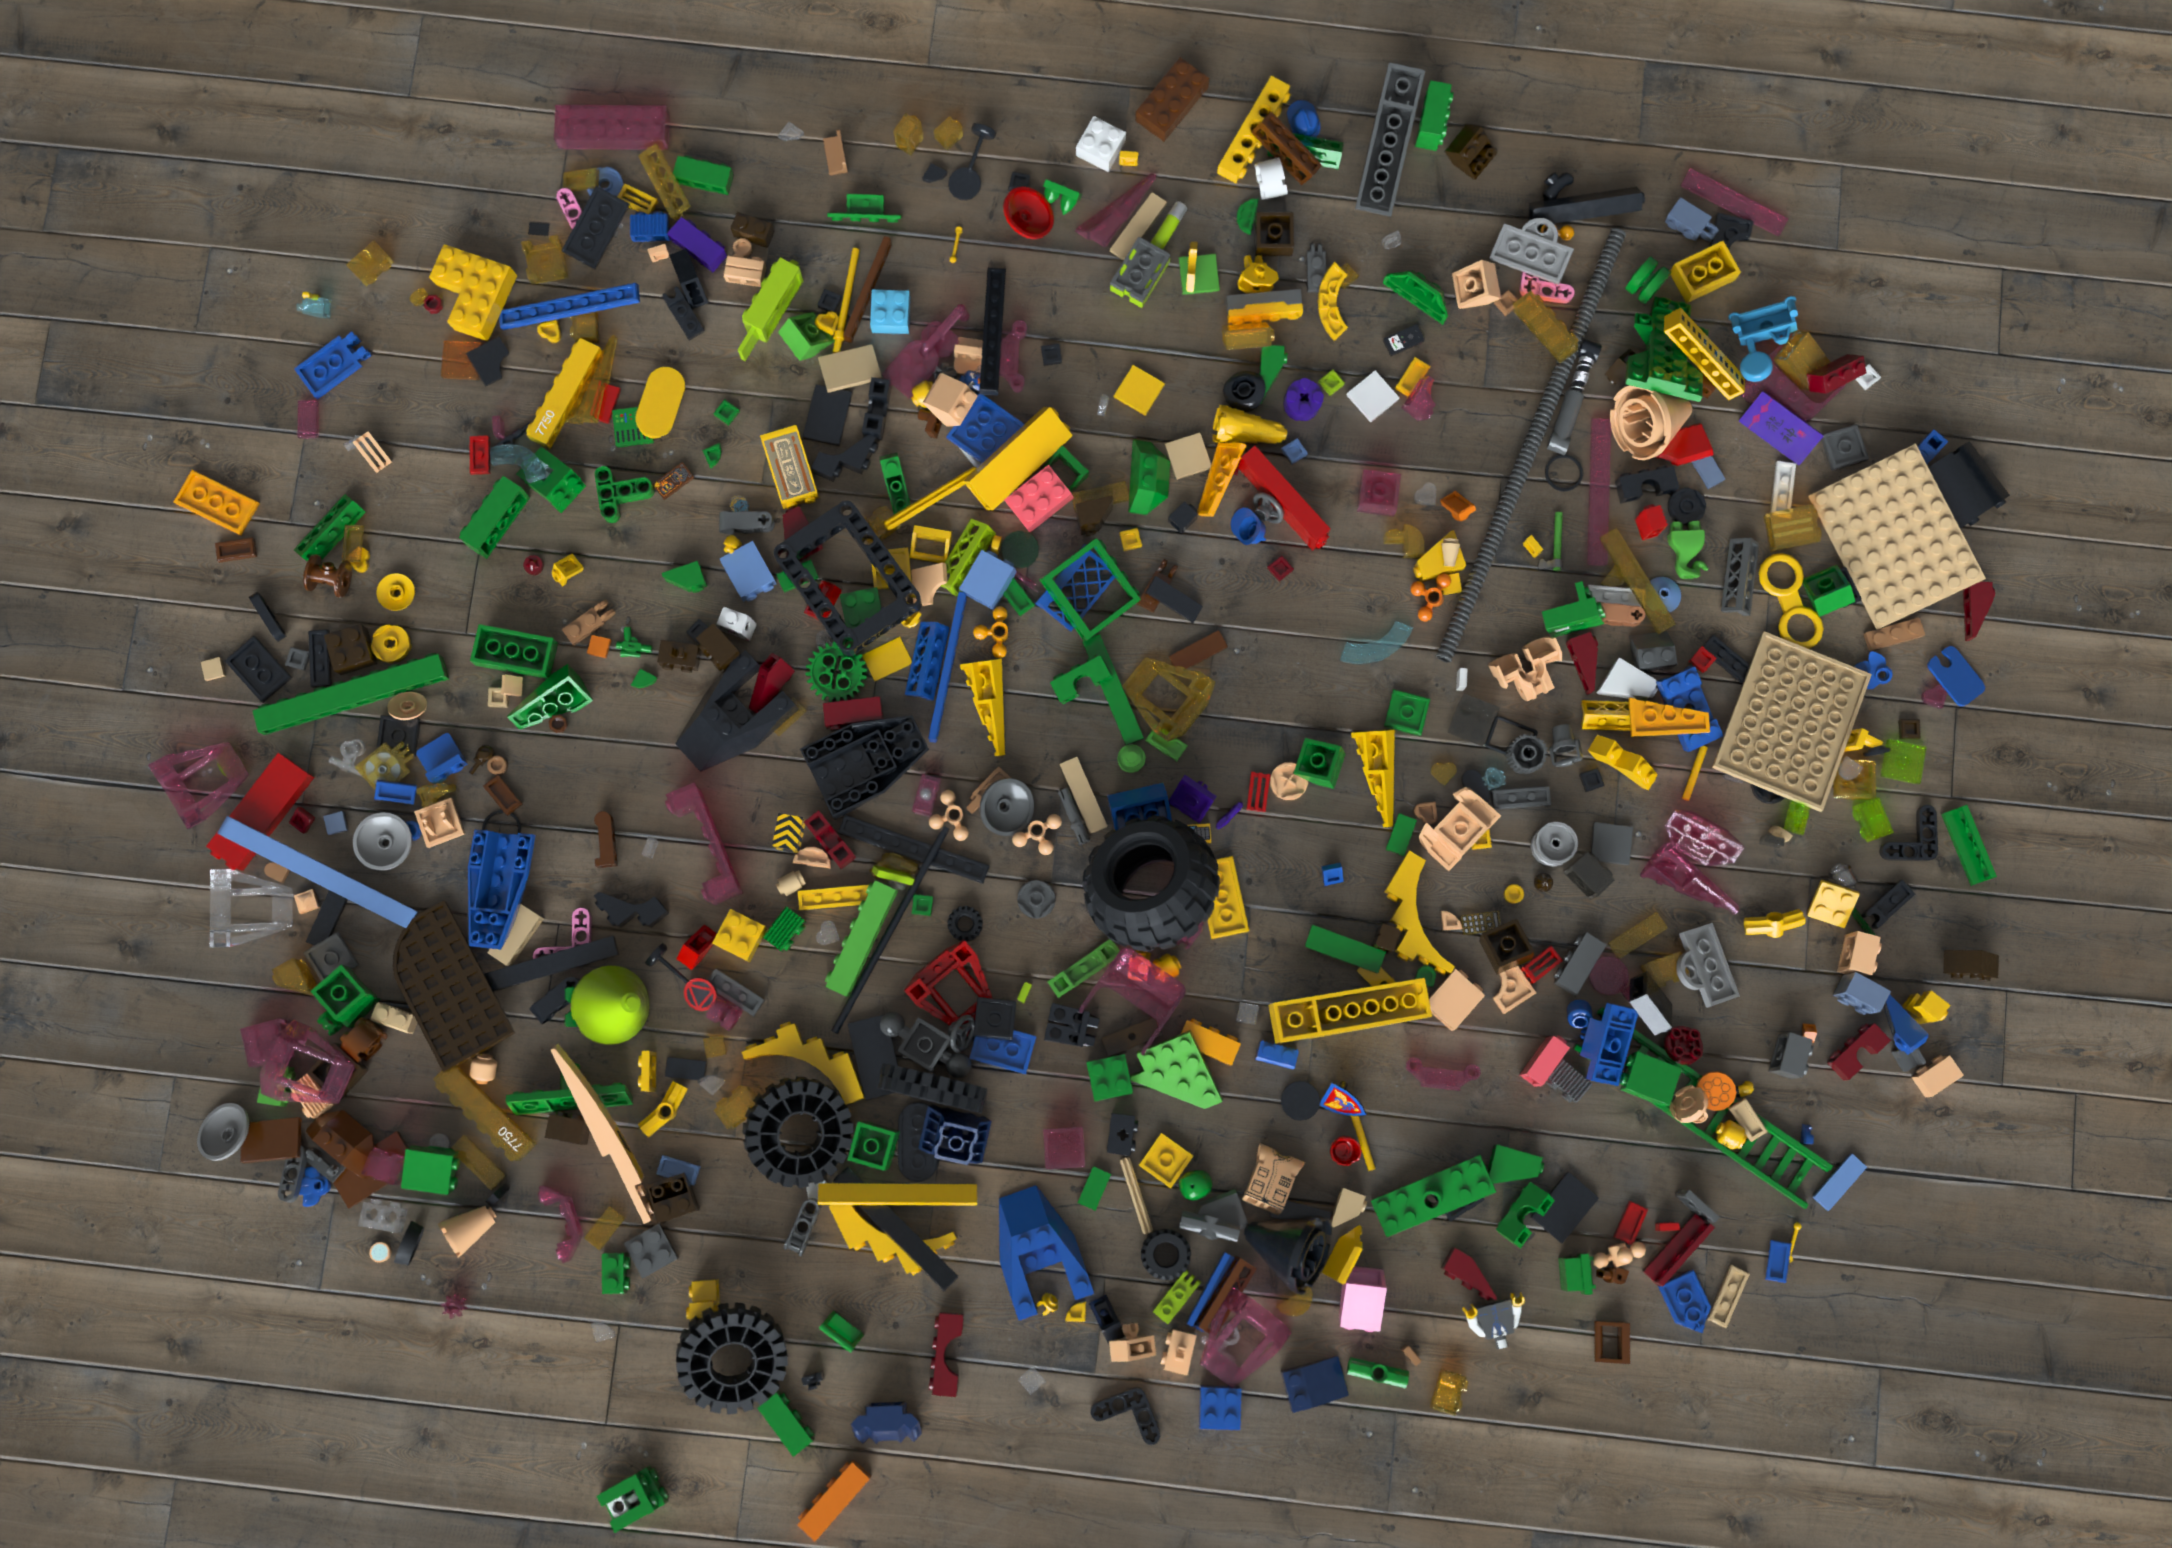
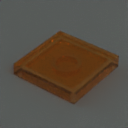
M444 341L441 377L445 379L480 380L466 353L483 344L481 342Z

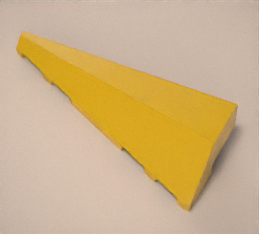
M1002 659L960 664L961 670L965 671L968 678L966 680L967 686H971L975 696L972 699L983 725H986L989 732L987 737L989 741L993 742L996 752L994 755H1005Z
M1395 729L1352 732L1351 737L1356 741L1358 747L1356 749L1357 754L1361 755L1364 764L1362 768L1371 794L1375 795L1378 804L1376 806L1377 811L1381 812L1384 821L1382 825L1383 827H1392Z

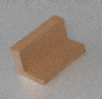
M836 130L837 136L823 138L830 175L848 172L840 130Z

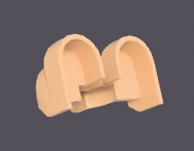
M1542 637L1522 647L1526 659L1531 662L1532 671L1526 673L1522 668L1517 653H1510L1488 664L1492 675L1497 678L1500 686L1507 689L1509 682L1514 681L1518 693L1525 701L1536 699L1537 695L1542 692L1547 694L1548 691L1555 687L1546 669V664L1562 661V651L1556 637Z

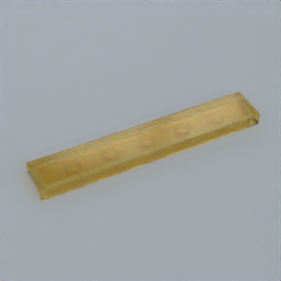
M1616 528L1599 538L1640 606L1644 609L1658 635L1675 626V621L1618 529Z

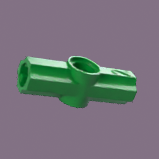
M1350 1357L1348 1361V1375L1402 1388L1407 1387L1409 1380L1408 1370ZM1377 1367H1381L1383 1370V1374L1379 1378H1375L1373 1375V1371Z

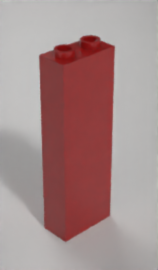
M1256 446L1245 453L1240 459L1238 469L1259 492L1268 493L1279 502L1284 512L1283 519L1312 551L1317 547L1318 549L1322 548L1330 537L1329 532L1331 529Z
M277 753L229 817L270 837L315 777L284 755ZM218 833L213 836L206 846L211 850L210 854L219 860L222 858L227 861L225 865L234 871L236 869L244 871L257 854Z

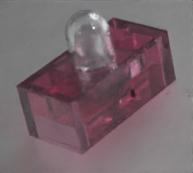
M922 774L912 808L913 813L927 817L932 816L941 785L940 778Z

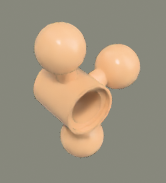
M945 790L940 796L942 803L948 806L945 815H932L929 818V825L933 829H940L944 822L948 821L950 824L955 825L953 831L955 839L963 841L968 837L969 831L965 826L961 825L964 818L962 809L954 805L955 793L951 790ZM952 811H958L960 816L958 819L952 820L949 818V814Z
M1051 814L1045 823L1041 821L1031 822L1028 832H1016L1013 835V844L1017 847H1023L1028 839L1032 838L1040 842L1038 849L1041 854H1051L1054 849L1053 843L1046 840L1044 836L1046 829H1057L1061 826V817L1057 814ZM1034 826L1042 828L1043 831L1040 835L1032 833L1031 830Z
M1634 1242L1630 1248H1627L1625 1243L1608 1247V1255L1603 1252L1596 1253L1593 1256V1264L1597 1268H1605L1612 1261L1613 1267L1623 1266L1631 1263L1633 1256L1636 1258L1643 1257L1646 1253V1247L1641 1242Z

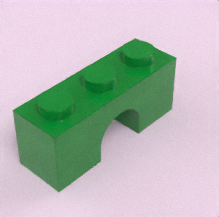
M1093 655L1083 665L1077 664L1070 668V672L1066 674L1060 673L1053 677L1054 680L1050 684L1060 703L1064 705L1080 696L1076 685L1082 677H1090L1095 686H1099L1113 678L1101 655Z
M1529 1182L1522 1189L1517 1201L1510 1206L1505 1218L1500 1220L1496 1231L1521 1249L1532 1233L1524 1225L1526 1215L1531 1212H1537L1544 1216L1555 1200L1547 1192Z

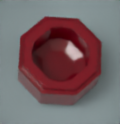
M428 295L424 299V308L430 314H438L443 309V301L437 295Z

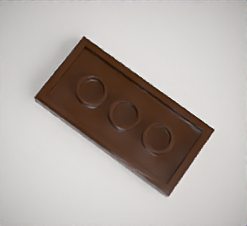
M399 1131L394 1132L374 1145L377 1163L364 1179L345 1168L333 1182L348 1209L403 1175L405 1150L408 1146Z

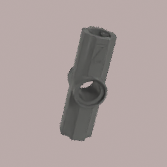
M1182 1211L1179 1228L1199 1232L1200 1235L1212 1238L1219 1237L1233 1242H1237L1241 1227L1238 1224L1222 1221L1220 1218L1204 1214L1202 1216L1187 1211Z

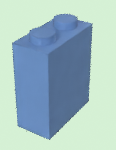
M753 541L736 549L732 554L729 553L720 558L723 567L743 602L755 599L757 594L763 591L768 592L776 585L772 574Z
M981 550L959 590L966 593V596L994 610L1015 576L1016 570L1013 567L1014 564L1006 559L1001 561L995 553L989 550L987 552Z

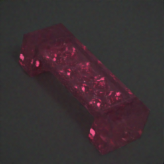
M694 782L665 794L667 797L665 804L672 815L675 814L680 818L689 813H695L697 819L704 825L701 827L704 837L710 840L709 850L712 856L714 855L718 860L715 864L722 875L702 883L703 889H701V893L704 899L713 905H717L743 894L701 789Z

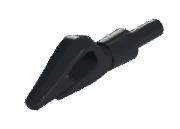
M530 422L520 429L517 428L512 434L505 437L492 448H513L515 440L524 435L523 432L527 430Z

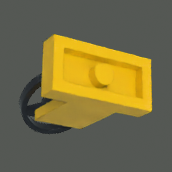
M1860 728L1851 731L1844 752L1862 749L1865 745L1869 747V750L1863 753V756L1867 757L1890 752L1891 748L1882 746L1883 741L1868 735L1869 731Z

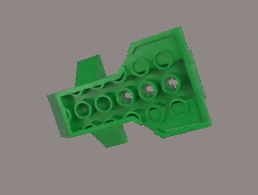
M1655 296L1650 315L1645 313H1635L1634 327L1644 341L1646 351L1629 356L1626 364L1625 384L1700 402L1703 396V374L1687 361L1685 353L1664 332V316L1682 308L1690 317L1691 305L1682 301L1677 302L1665 297ZM1699 327L1709 337V330Z

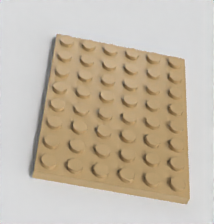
M1916 444L1808 496L1843 566L1847 568L1862 598L1861 601L1876 630L1986 579Z
M1763 631L1712 768L1822 812L1872 674Z

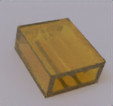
M1267 322L1222 326L1223 345L1226 350L1272 346L1271 341H1274V330L1271 329Z
M1795 331L1774 358L1775 362L1797 390H1809L1807 374L1830 363V360L1810 333L1804 331Z
M1814 504L1763 515L1771 552L1821 541L1822 532L1817 524L1818 512L1814 508Z

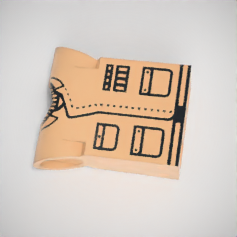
M1260 1143L1257 1151L1256 1165L1242 1200L1279 1215L1284 1209L1296 1175L1306 1162L1292 1156H1282L1275 1149Z

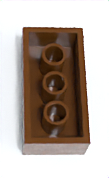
M1180 57L1137 109L1135 121L1165 142L1208 89L1209 77Z

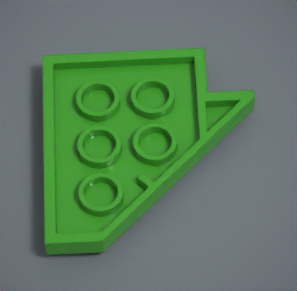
M1191 1030L1137 1052V1057L1144 1070L1130 1075V1080L1203 1109L1223 1102V1098Z

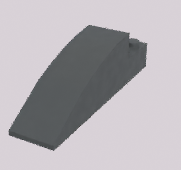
M1390 62L1388 64L1355 209L1392 216L1425 70Z

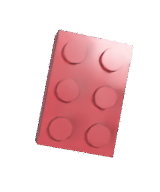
M1047 465L1004 501L1029 533H1031L1074 499V497L1053 469Z

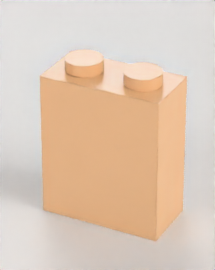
M1456 969L1447 976L1429 997L1432 1014L1451 1031H1454L1485 996L1482 993L1483 989L1478 984H1472L1467 979L1468 975Z

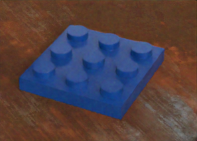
M978 394L961 425L954 426L946 438L980 463H983L1014 435L1024 423L986 396Z

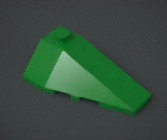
M566 664L549 676L507 715V718L520 730L542 723L543 720L551 718L553 715L579 711L592 702L593 698L580 676Z

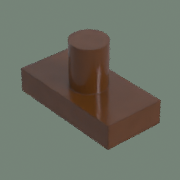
M920 409L918 419L927 421L925 432L930 438L937 439L942 422L930 410Z

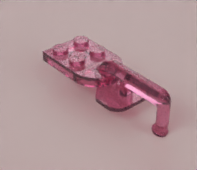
M963 304L957 305L943 323L939 321L931 322L921 333L922 340L909 343L881 374L884 379L890 380L891 385L909 400L913 396L912 389L922 381H927L933 374L936 366H938L939 358L949 357L954 352L955 344H959L958 337L949 329L958 319L961 321L969 319L970 316Z

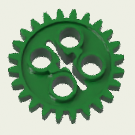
M834 641L832 647L828 643L825 644L826 649L819 646V653L813 651L815 658H808L812 664L806 665L810 672L805 673V675L811 677L807 680V683H813L810 687L811 691L817 689L815 695L823 694V701L827 697H829V702H832L834 698L836 701H840V698H843L845 701L847 696L854 699L853 692L855 691L860 694L858 687L865 686L861 680H867V677L862 675V673L868 672L867 669L862 668L866 662L859 661L863 657L862 654L846 656ZM841 656L839 664L841 674L837 675L835 689H832L834 680L832 671L836 670L837 658ZM825 658H834V663L831 666H826L824 664ZM847 660L853 662V666L849 670L842 667L843 663ZM824 675L830 677V682L826 685L820 683V679ZM847 679L849 681L848 687H839L840 680Z

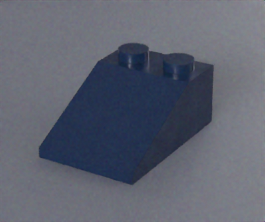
M1338 1356L1281 1371L1292 1413L1349 1396Z

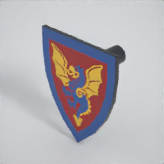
M1341 1081L1340 1085L1332 1082L1320 1101L1319 1106L1346 1116H1362L1367 1114L1358 1098L1346 1090L1348 1083L1345 1081Z

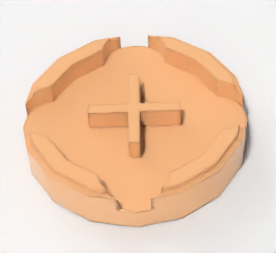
M1284 762L1272 771L1270 787L1278 798L1295 800L1306 791L1308 781L1294 774L1296 763Z

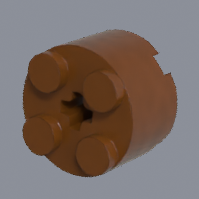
M361 1017L350 1032L347 1031L341 1036V1049L358 1064H362L361 1060L368 1061L383 1046L380 1042L382 1039L386 1041L387 1034L370 1019Z

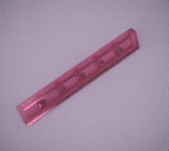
M1691 168L1681 184L1682 187L1744 219L1754 221L1753 224L1778 237L1788 221V218Z

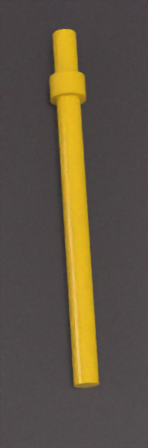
M852 248L838 326L833 337L835 340L833 353L841 351L842 341H844L843 334L860 251L858 248Z

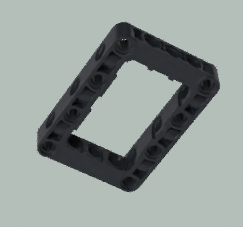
M851 501L840 502L774 548V557L838 648L846 656L855 655L919 611L922 607L921 596ZM845 510L852 511L849 515H843ZM845 528L896 596L894 602L885 608L884 606L880 608L881 610L872 617L865 618V621L854 629L846 626L830 600L825 597L817 582L799 560ZM867 539L873 540L869 545L864 544ZM782 553H789L786 558H780ZM889 568L895 569L892 574H886L885 572ZM804 582H810L808 587H801ZM910 598L917 599L914 604L907 603ZM826 611L832 612L828 618L822 617ZM847 641H852L853 645L851 647H844Z

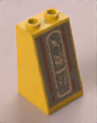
M797 425L760 435L783 509L796 508L802 503L811 504L816 499H819Z

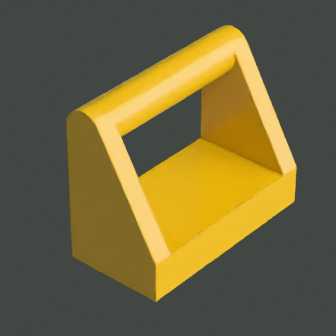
M914 525L909 558L945 563L949 556L952 532ZM921 538L946 543L944 556L916 552L917 539Z

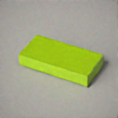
M878 865L873 866L872 872L876 877L913 885L914 878L909 873Z

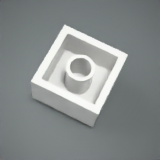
M1093 116L1076 146V156L1109 172L1126 142V132Z

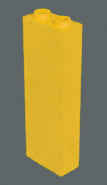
M1043 407L963 481L986 510L993 511L1073 436L1070 433L1069 426L1058 418L1059 414L1054 408Z

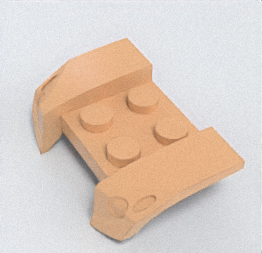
M1464 787L1453 794L1459 803L1434 829L1426 823L1419 835V841L1422 846L1447 871H1450L1476 841L1501 817L1495 809L1468 787Z

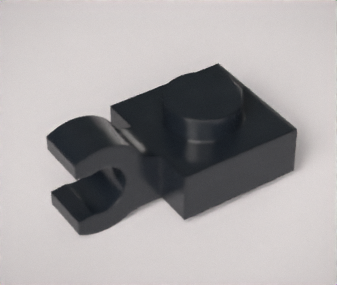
M823 1371L803 1376L801 1379L803 1386L808 1385L810 1391L817 1389V1386L821 1385L820 1381L824 1380L825 1377Z

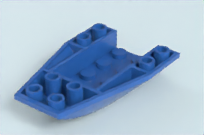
M474 829L468 863L469 946L501 950L504 946L522 902L529 876L536 835L518 833V835Z

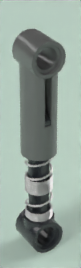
M1587 339L1583 340L1578 353L1580 364L1574 373L1572 387L1566 391L1554 430L1546 448L1547 450L1562 455L1566 454L1584 399L1582 390H1585L1583 387L1587 384L1588 375H1590L1588 373L1589 369L1592 368L1593 363L1599 357L1602 348L1601 344Z

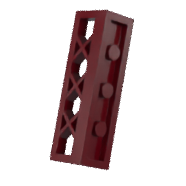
M1694 1213L1642 1272L1657 1286L1663 1287L1715 1227L1710 1223H1706Z

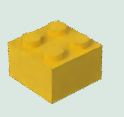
M730 909L712 944L750 963L768 928Z

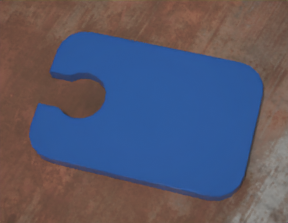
M1949 646L1941 651L1950 661L1948 668L1941 665L1937 656L1930 659L1927 666L1958 706H1965L1985 691V684L1955 647Z

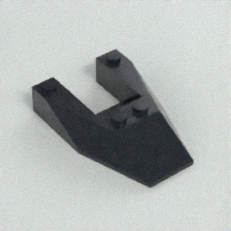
M746 650L728 665L707 690L675 743L700 772L756 748L799 710L784 691L778 694L755 716L739 701L734 693L757 674L760 665Z

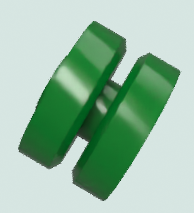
M1652 256L1636 270L1625 287V290L1632 295L1642 287L1643 289L1638 295V300L1645 305L1671 274V271L1665 266L1660 267L1654 274L1653 272L1658 266V261Z

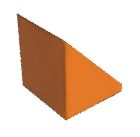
M1803 1023L1802 1036L1813 1039L1812 1043H1814L1817 1035L1815 1024Z

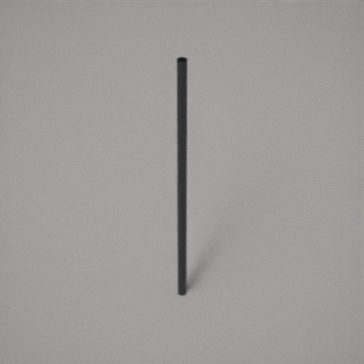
M943 825L914 878L913 885H910L831 1029L832 1032L838 1034L947 836L950 830L948 827Z

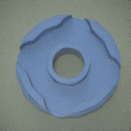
M599 167L593 170L586 182L589 195L591 196L595 186L600 187L602 182L608 181L610 185L604 190L617 197L624 186L623 179L618 171L611 167Z

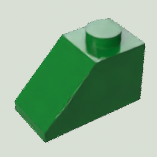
M698 561L661 573L666 582L688 592L693 591V593L702 591L704 587H707Z

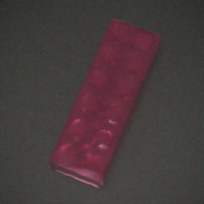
M555 105L554 141L558 149L669 150L670 115L667 107L661 105Z

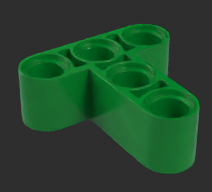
M600 466L595 471L600 512L609 523H615L620 519L619 504L649 499L655 493V488L648 478L641 477L616 482L613 473L608 467ZM603 474H609L606 480H601ZM649 485L647 491H641L642 486ZM630 488V492L628 494H622L624 489ZM606 492H612L610 497L604 498ZM611 509L615 510L613 515H606L607 511Z

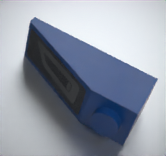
M1889 994L1883 1006L1897 1048L1909 1055L1927 1041L1929 1034Z

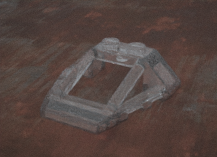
M210 869L209 948L233 947L292 928L293 888L262 880L232 869ZM231 880L261 887L231 889ZM272 895V923L231 924V896ZM258 931L230 938V932Z

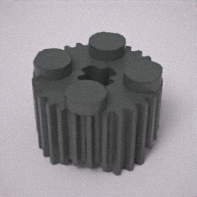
M1532 734L1518 736L1506 748L1507 764H1510V768H1513V771L1518 774L1535 772L1546 762L1545 758L1547 756L1545 754H1547L1546 749H1548L1545 747L1546 743H1543L1544 740L1536 738V735L1534 737ZM1528 751L1530 755L1525 757L1523 753Z

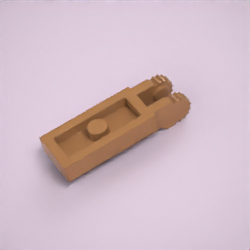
M607 600L598 603L594 608L592 607L562 629L573 646L603 626L604 622L615 615L616 612L613 609L608 610L601 617L597 614L608 606Z

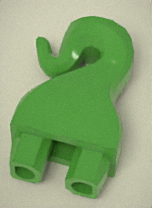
M1700 521L1689 522L1688 530L1685 531L1682 529V522H1672L1667 539L1668 544L1676 554V573L1681 579L1698 578L1701 576L1700 568L1707 571L1709 569L1703 561L1693 562L1691 568L1687 564L1702 549L1705 541V531L1701 530Z

